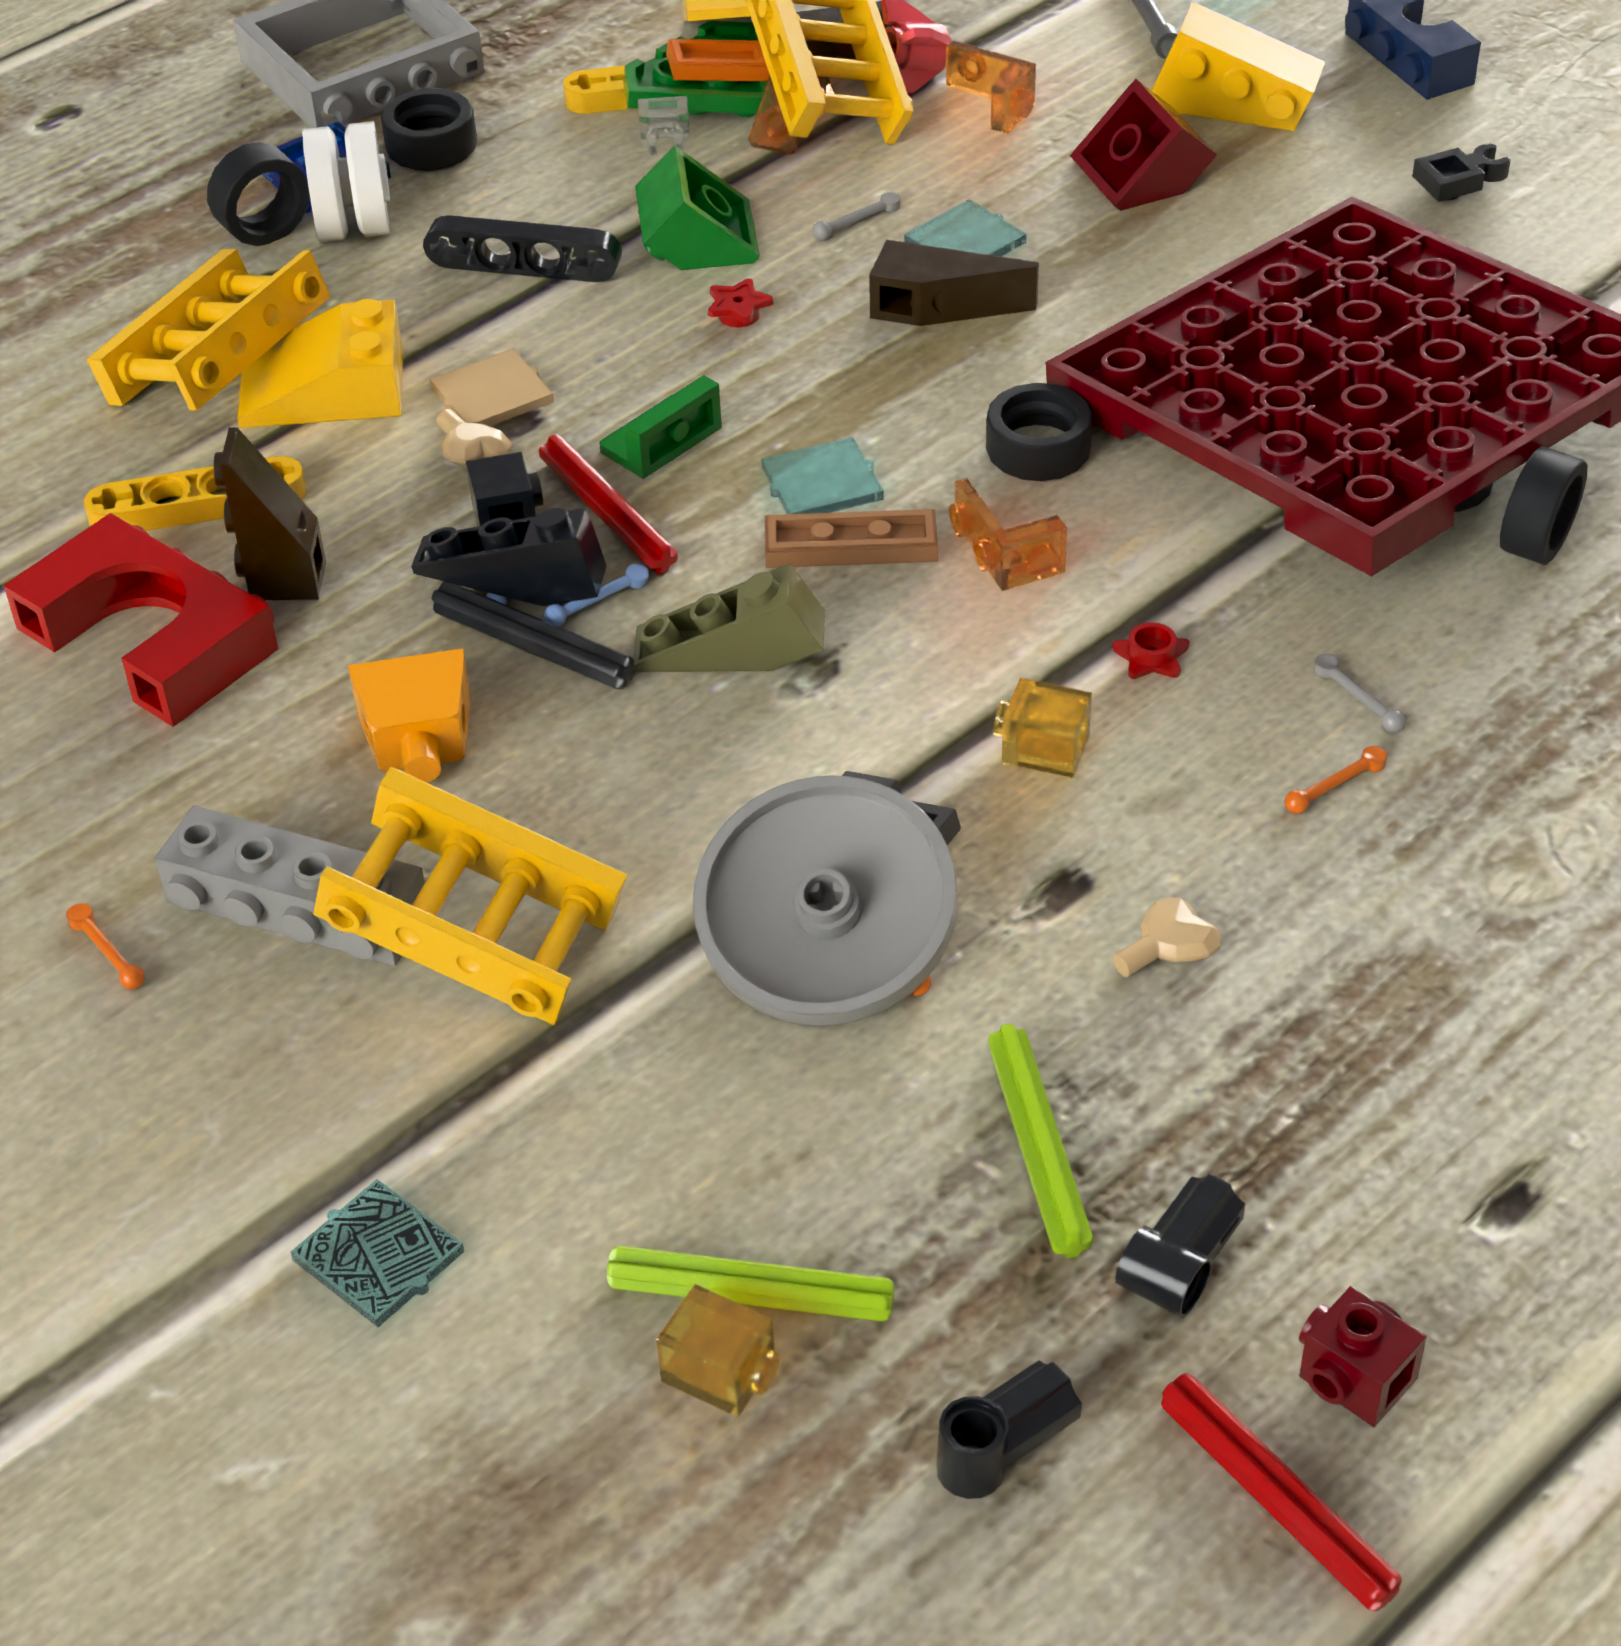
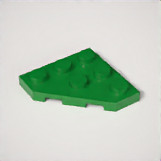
M710 20L699 26L698 35L691 39L758 40L752 22ZM667 43L657 48L655 58L646 63L636 59L625 65L623 84L627 108L638 109L648 113L660 110L686 111L694 115H703L708 112L733 113L741 117H751L756 114L771 115L773 94L769 80H674L666 56Z

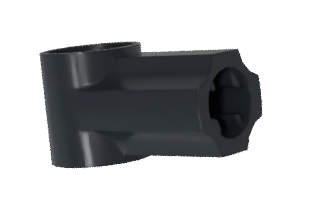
M1212 1174L1202 1178L1191 1176L1155 1227L1152 1229L1144 1225L1133 1235L1118 1264L1115 1276L1116 1283L1184 1318L1190 1313L1201 1297L1211 1273L1212 1262L1244 1219L1246 1203L1238 1198L1230 1183Z
M1038 1360L983 1398L970 1396L951 1402L943 1410L939 1421L936 1469L937 1477L943 1487L952 1494L966 1499L982 1498L992 1494L1001 1485L1007 1467L1080 1418L1082 1402L1072 1387L1071 1379L1053 1361L1045 1364ZM964 1446H975L981 1449H970Z

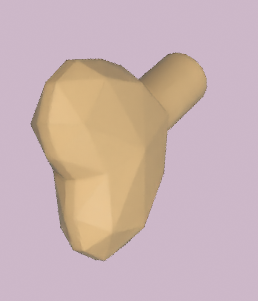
M451 409L442 410L436 418L438 427L447 434L443 438L442 454L449 462L466 467V461L508 454L512 448V443L501 430L483 424L466 423Z
M1165 897L1153 902L1146 911L1140 926L1141 939L1114 954L1112 959L1115 968L1123 977L1132 975L1157 959L1172 963L1203 960L1209 958L1220 949L1221 932L1211 923L1196 917L1194 907L1184 898Z

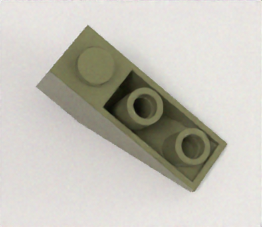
M789 563L769 572L755 574L745 582L716 594L704 595L694 603L665 615L653 616L645 623L638 625L633 659L634 668L637 672L774 671L824 651L825 610Z

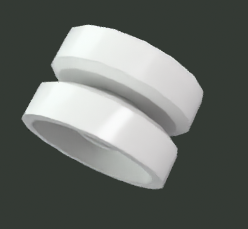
M374 121L348 124L344 135L347 157L343 158L339 157L335 133L329 126L303 129V148L308 187L319 242L345 240L349 232L347 207L354 206L357 226L364 237L390 234L387 201H391L385 157L379 151Z

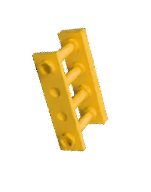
M746 0L789 136L807 138L817 119L823 113L877 118L885 144H895L905 125L912 118L914 112L913 103L906 91L875 0ZM793 3L839 8L844 23L800 19ZM805 40L851 44L857 60L813 56L811 51L808 50ZM818 77L864 81L869 97L825 93L824 89L820 86Z
M221 249L86 360L109 405L124 406L153 381L176 382L189 410L198 411L331 296L311 250H303L273 276L248 275L237 249Z
M390 767L379 784L371 824L382 828L352 877L326 866L320 876L313 915L326 920L339 931L354 933L510 1005L512 1009L522 1015L537 1017L555 1026L571 983V978L557 971L584 922L606 931L616 912L628 875ZM405 841H410L441 855L412 905L376 889ZM465 868H469L501 883L472 933L436 917ZM524 895H528L560 910L533 961L497 945Z

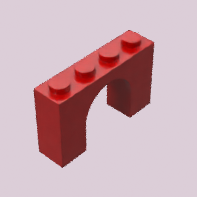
M112 513L107 514L3 585L16 629L54 653L102 619L125 609L155 606L178 612L179 614L173 621L121 658L133 702L172 727L278 650L273 626L274 614L263 598L256 594L251 595L228 582L221 573L204 568L189 559L180 549L170 548L151 537L142 527L138 525L133 526Z

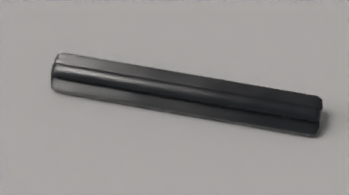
M443 582L439 589L434 590L431 599L434 601L433 610L435 613L612 688L624 689L628 681L634 677V660L631 656L460 585Z

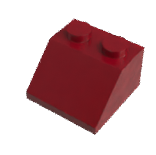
M1136 78L1070 155L1113 206L1120 211L1184 194L1217 156L1212 148L1170 104Z

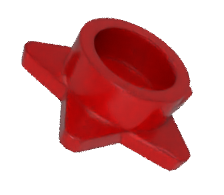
M750 278L734 286L713 285L710 287L709 293L715 301L708 308V316L718 317L724 325L730 327L750 326L759 319L760 309L774 304L773 297L755 291L753 280Z
M1148 622L1134 627L1129 634V639L1113 641L1112 648L1116 654L1129 661L1128 675L1131 679H1137L1153 672L1176 678L1181 672L1177 658L1188 650L1190 641L1184 638H1177L1175 632L1164 624Z

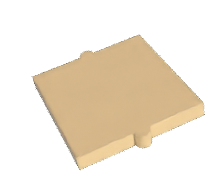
M514 348L430 379L431 388L443 401L444 409L453 410L466 423L492 426L554 402L552 391L539 378L538 368H530Z

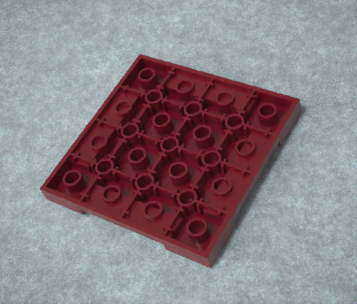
M1353 196L1045 362L1047 384H1056L1068 388L1085 399L1092 412V424L1121 440L1140 431L1284 509L1285 530L1371 577L1454 526V510L1457 504L1527 462L1533 452L1541 446L1549 448L1591 421L1608 428L1621 422L1620 313Z

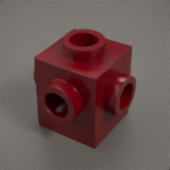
M1350 1286L1331 1307L1325 1304L1319 1305L1304 1323L1299 1335V1342L1304 1344L1299 1377L1308 1382L1309 1386L1320 1398L1331 1404H1340L1375 1428L1418 1379L1427 1336L1403 1321L1400 1315L1389 1305L1380 1301H1373Z

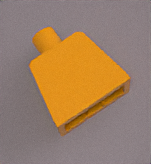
M463 648L348 665L357 715L379 770L387 772L390 767H393L429 783L440 775L441 764L460 761L466 756L471 694Z

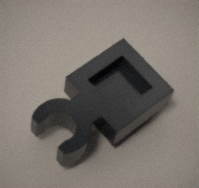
M1495 144L1480 145L1470 154H1465L1457 147L1415 159L1412 177L1438 202L1454 200L1459 196L1481 191L1484 181L1498 182L1506 179L1511 159L1503 157L1495 160L1497 148Z

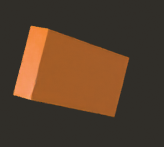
M671 39L667 42L666 56L674 80H769V71L759 40Z

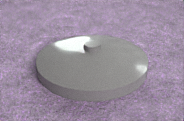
M829 775L798 779L772 788L750 800L738 809L713 837L700 862L693 891V913L698 937L706 957L718 978L734 995L752 1008L768 1016L802 1025L821 1026L854 1022L880 1013L903 1000L916 990L938 965L951 940L958 910V887L953 861L948 846L934 822L919 806L896 790L880 783L850 776Z

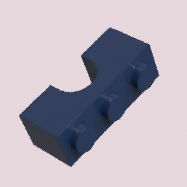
M1349 0L1348 12L1345 16V34L1426 100L1475 85L1481 42L1453 20L1437 25H1421L1424 0Z

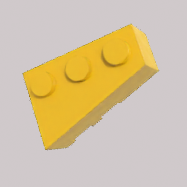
M1192 2L1152 91L1170 104L1178 114L1294 131L1315 91L1325 62Z

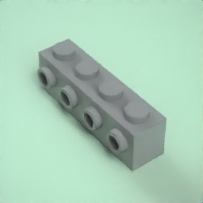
M193 805L155 857L167 902L174 903L185 910H199L230 919L242 926H255L287 935L298 942H312L347 952L358 959H372L396 966L402 955L354 933L339 931L326 920L313 915L320 876L326 866L352 877L367 852ZM393 860L376 889L412 905L425 884L423 869L419 866Z

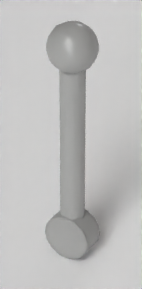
M892 192L884 193L881 195L879 202L829 223L818 221L813 226V236L817 240L825 241L831 237L832 232L881 211H897L900 208V196Z
M1321 654L1316 657L1314 665L1316 675L1322 678L1334 679L1379 716L1382 726L1386 731L1397 733L1404 728L1406 718L1402 711L1397 709L1389 710L1339 669V659L1336 656Z

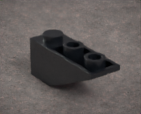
M587 507L568 511L564 508H552L543 511L537 516L517 520L505 517L496 518L482 526L456 530L453 527L440 528L423 536L411 565L413 573L416 575L540 606L598 597L607 567Z

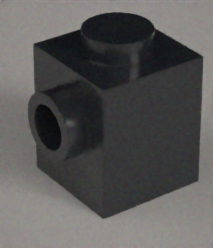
M522 452L466 461L472 507L477 526H482L490 520L502 517L511 520L536 516L535 507L544 505L538 472H527Z

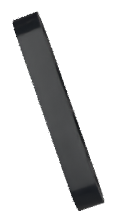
M452 215L440 216L435 219L423 241V249L426 256L433 263L444 268L586 282H604L610 279L616 272L622 256L621 244L616 237L600 229ZM441 236L448 237L449 243L447 239L441 238ZM488 238L500 239L509 247L510 253L506 255L494 253L487 247L485 240ZM537 243L550 244L556 248L560 257L557 259L544 258L539 255L534 245ZM589 251H597L599 258L603 259L604 261L596 260L595 254Z

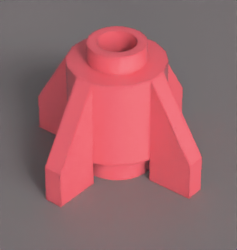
M881 0L883 24L893 25V27H887L885 30L908 95H911L945 68L952 56V40L942 24L935 23L905 0Z

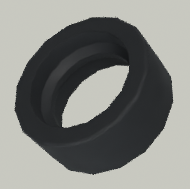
M424 88L409 91L391 100L383 109L381 123L385 149L389 158L400 166L414 170H437L451 167L465 160L475 150L477 133L474 110L469 99L458 92L443 88ZM429 127H442L429 131H416Z
M262 142L250 143L227 153L214 168L207 185V203L213 217L241 243L262 246L286 237L302 221L309 205V187L304 172L276 146ZM274 171L280 173L278 191L265 209L251 216L239 217L236 215L238 199L242 190L251 180L263 173Z
M1029 383L1014 386L1001 392L989 404L986 417V451L991 462L1002 472L1019 479L1047 481L1063 478L1079 470L1089 458L1092 412L1087 401L1068 388L1047 383ZM1042 425L1054 427L1064 431V433L1054 437L1033 438L1013 431L1021 427Z
M1541 446L1533 452L1524 465L1509 498L1500 531V548L1508 553L1542 565H1547L1554 559L1571 529L1583 497L1588 465L1583 459L1545 446Z

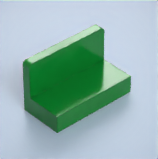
M705 375L701 376L600 440V452L632 473L645 479L722 428L719 384Z

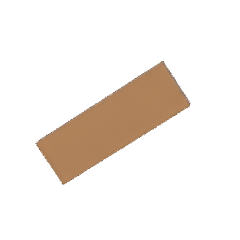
M935 509L765 515L766 568H779L789 563L793 567L938 562Z

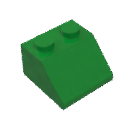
M676 145L635 185L642 243L654 258L660 261L666 259L680 270L753 264L760 257L750 200Z

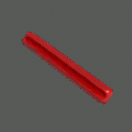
M560 435L549 436L547 443L539 447V457L656 574L667 573L670 565L677 562V550Z
M1184 1373L1165 1387L1162 1392V1408L1367 1609L1375 1612L1393 1600L1400 1590L1399 1587L1402 1582L1400 1574L1196 1377Z

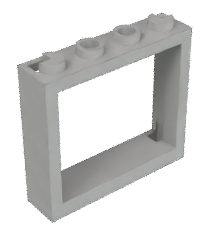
M287 0L233 19L241 61L310 128L329 126L333 130L383 111L384 107L391 100L406 92L424 88H445L485 73L480 31L444 0ZM403 13L434 38L433 40L318 82L289 56V54ZM321 111H324L327 115L333 113L334 117L322 120Z

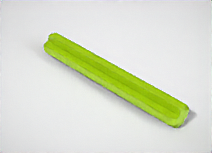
M1012 1023L1001 1025L1000 1031L989 1035L987 1043L1052 1251L1056 1254H1064L1067 1259H1074L1079 1257L1082 1251L1092 1247L1093 1235L1027 1033L1024 1029H1015Z
M619 1245L611 1250L607 1264L608 1285L614 1289L882 1322L889 1320L894 1303L893 1281L883 1277Z

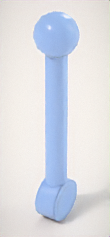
M632 564L627 567L625 576L602 586L598 597L571 601L563 606L558 604L548 606L544 612L545 621L561 626L565 623L567 616L628 586L637 589L643 588L648 582V569L641 564Z

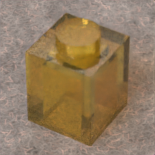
M1020 677L1011 700H1001L995 717L994 735L1002 737V763L1074 778L1090 737L1092 692Z
M694 1284L656 1339L661 1382L736 1417L740 1416L754 1393L761 1396L768 1390L775 1378L780 1361V1356L775 1352L772 1318L697 1284Z

